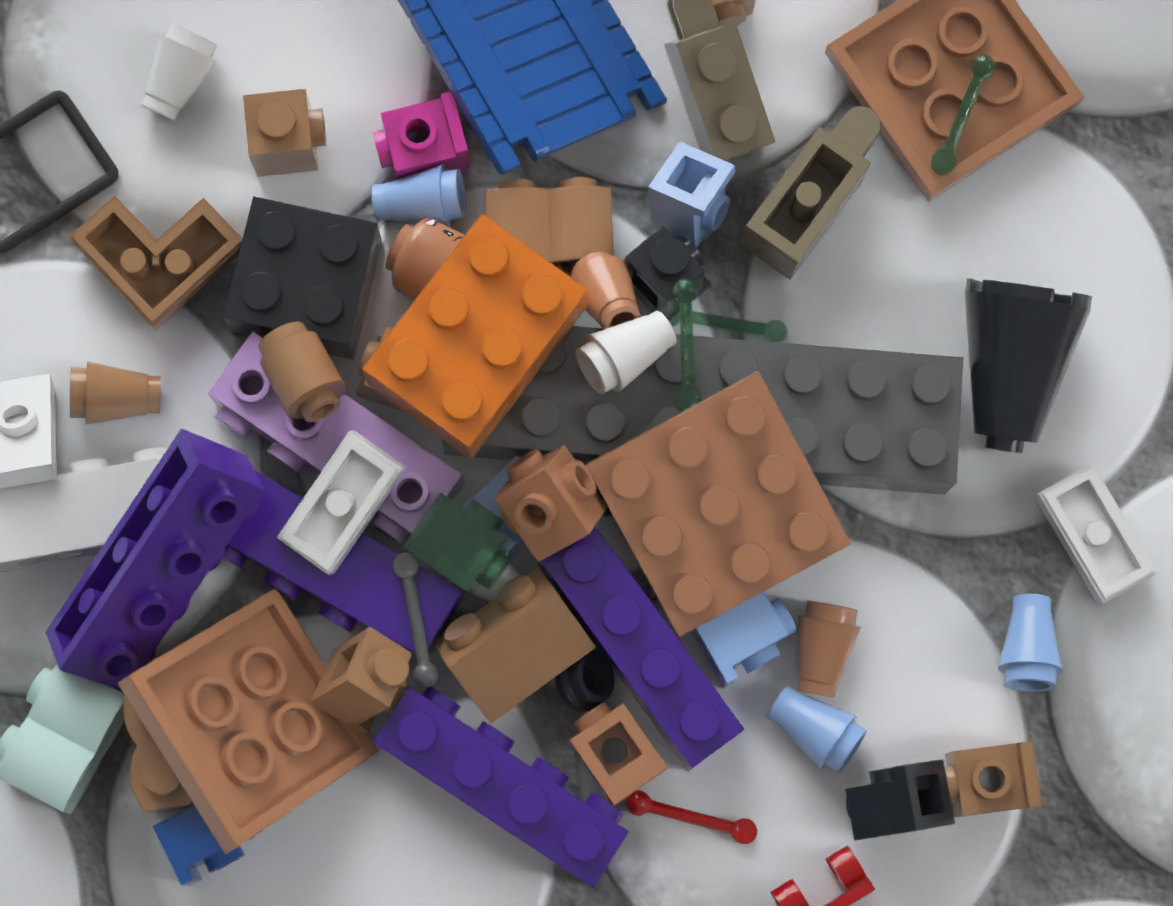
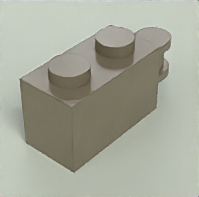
M667 0V9L677 40L668 42L664 46L699 149L726 161L775 143L776 141L736 22L720 24L712 0Z
M858 106L846 113L831 134L819 126L746 224L740 245L791 280L862 184L871 164L864 157L872 148L880 130L878 115L868 107Z

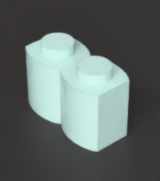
M56 664L53 670L46 667L43 668L33 681L26 697V701L32 704L27 718L20 728L11 725L0 739V779L55 809L71 815L93 779L103 756L113 743L125 721L123 715L124 694L112 687L60 671L58 664Z

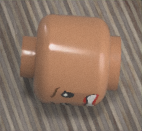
M429 218L422 219L414 227L405 224L395 238L385 264L386 269L392 271V285L394 289L415 300L466 234Z

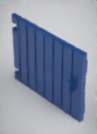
M398 0L500 175L520 167L521 163L512 149L516 146L523 144L530 158L535 161L634 118L636 111L629 97L637 94L642 105L648 111L667 103L666 96L655 78L652 77L651 71L639 51L636 50L635 44L624 26L621 25L620 19L608 0Z

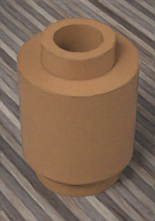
M290 322L274 329L261 340L258 346L262 354L260 365L290 418H305L307 422H315L337 410L341 403L339 398L345 392L346 384L316 332L308 331L302 322Z

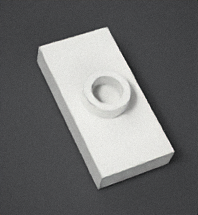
M44 374L0 382V489L57 479L55 387L51 375Z
M355 430L349 431L277 538L326 574H334L407 467Z
M1093 463L1034 496L1098 606L1158 573Z

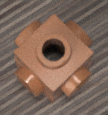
M564 444L542 456L538 449H534L513 462L505 471L510 478L494 497V500L500 507V513L506 526L513 533L520 535L538 562L589 535L607 509L606 504L596 491L595 482L589 469L581 461L575 460Z

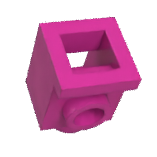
M451 92L441 94L439 99L381 113L384 129L372 133L381 168L394 166L397 179L442 164L446 170L470 168L468 148L455 98ZM425 129L430 132L428 139L422 143H414L407 138L409 133Z

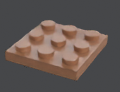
M897 0L829 43L825 50L826 56L861 106L872 109L880 119L879 132L928 202L1069 112L1084 99V95L1016 0Z
M759 371L752 373L586 463L597 487L679 637L852 544Z
M276 588L133 672L118 683L225 854L257 835L379 751L368 732L362 735L310 703L326 666Z

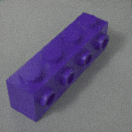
M180 429L45 632L60 671L122 691L118 685L120 681L153 661L157 646L173 623L181 619L186 613L191 597L207 573L218 566L224 555L225 547L242 522L250 518L258 506L260 496L265 489L246 454L185 429Z
M408 687L373 740V743L594 888L629 833L628 830L618 824L624 813L592 792L586 802L565 790L564 786L569 777L539 757H536L530 767L509 753L515 741L488 723L482 721L475 731L455 717L461 706L433 687L426 688L423 695Z

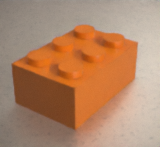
M482 213L364 365L362 370L367 384L472 460L586 310L588 289Z

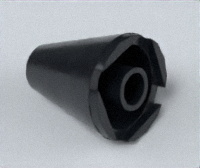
M967 278L964 293L973 425L975 434L986 435L985 448L1023 453L1024 441L1038 442L1091 312L1092 296L1072 292V296L1056 294L1055 289L985 279L981 282Z

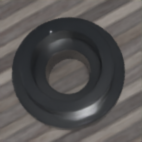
M590 651L556 676V686L561 698L568 707L577 712L590 711L603 703V701L611 696L615 684L611 663L606 656L598 651Z

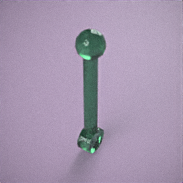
M979 55L971 63L972 79L943 148L937 150L930 161L931 169L938 175H948L956 166L957 159L954 151L984 80L995 72V62L989 55Z
M687 278L680 279L673 286V295L679 301L682 375V387L679 388L675 400L676 405L682 411L702 400L701 391L695 386L692 301L698 295V288L694 281Z
M682 309L669 320L671 326L679 325L681 322H688L762 335L769 342L781 343L788 335L786 324L780 320H771L765 324Z

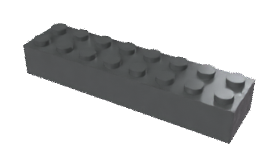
M573 326L474 456L477 458L512 460L516 455L520 458L534 449H538L542 456L564 444L573 458L581 461L586 466V463L752 373L759 371L820 485L945 495L957 484L964 357L675 334L676 344L667 349L662 356L621 392L611 389L604 394H599L583 375L576 359V349L586 344L587 335L604 329ZM442 439L445 455L466 457Z

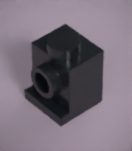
M663 225L625 256L624 262L629 268L635 295L652 313L659 311L668 321L679 314L711 285V282L704 276L705 270L702 267L704 260L697 248L684 236L674 238Z
M943 759L869 771L871 784L845 789L846 810L851 820L854 841L955 824Z

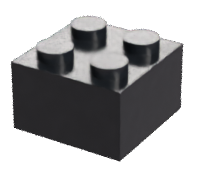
M253 196L223 316L231 332L236 335L249 337L253 331L264 338L268 333L284 324L302 322L308 331H314L318 334L329 355L354 360L382 244L378 224L372 221Z

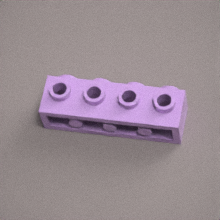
M252 331L208 392L213 402L220 408L215 417L244 438L253 430L272 444L266 452L297 474L304 465L319 475L347 433L355 430L407 467L375 513L376 516L371 521V524L400 545L404 543L407 537L422 545L463 487V475L344 393L339 398L341 403L337 410L321 420L307 422L305 418H290L260 365L262 354L258 346L263 338Z

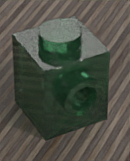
M441 492L402 546L473 595L480 585L490 590L511 560V557L504 553V550L511 541L498 533V530L505 522L474 499L464 509Z

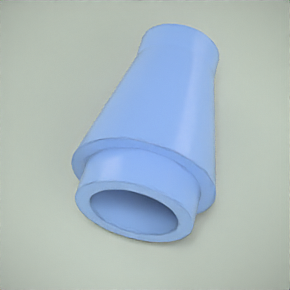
M442 164L388 183L373 185L372 206L377 222L391 220L418 223L422 219L429 218L450 227L452 220L464 219L466 216V193L461 171L459 169L446 170Z
M1020 594L1013 597L1012 614L998 670L1004 674V686L1009 689L1024 692L1053 690L1056 688V676L1063 672L1051 614V598L1048 596Z
M787 686L781 692L767 715V718L779 725L821 770L828 766L837 773H840L845 768L867 733L866 729L855 723L857 720L856 715L803 695L790 686Z

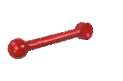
M636 790L626 799L627 810L635 816H642L649 812L731 834L735 842L740 844L751 843L757 836L756 824L747 818H741L733 822L651 800L650 796L641 790Z

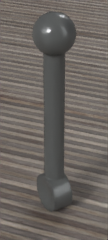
M402 553L395 558L393 569L403 582L418 664L413 672V678L419 686L429 688L437 683L439 671L430 662L415 576L419 571V562L413 554Z

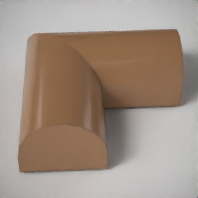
M115 195L68 237L154 330L162 326L239 255L243 239L205 198H202L161 237L156 239Z

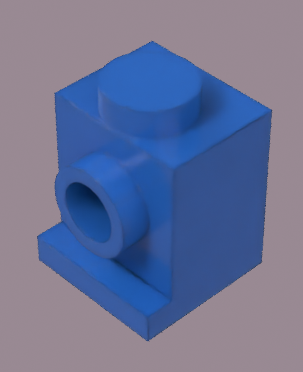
M195 805L153 826L181 886L192 885L202 880L197 867L203 864L206 865L209 873H212L245 856L241 846L227 854L224 853Z

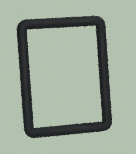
M63 91L51 92L0 125V140L59 103L106 174L2 241L0 240V253L13 249L110 187L118 179L119 171L69 95Z

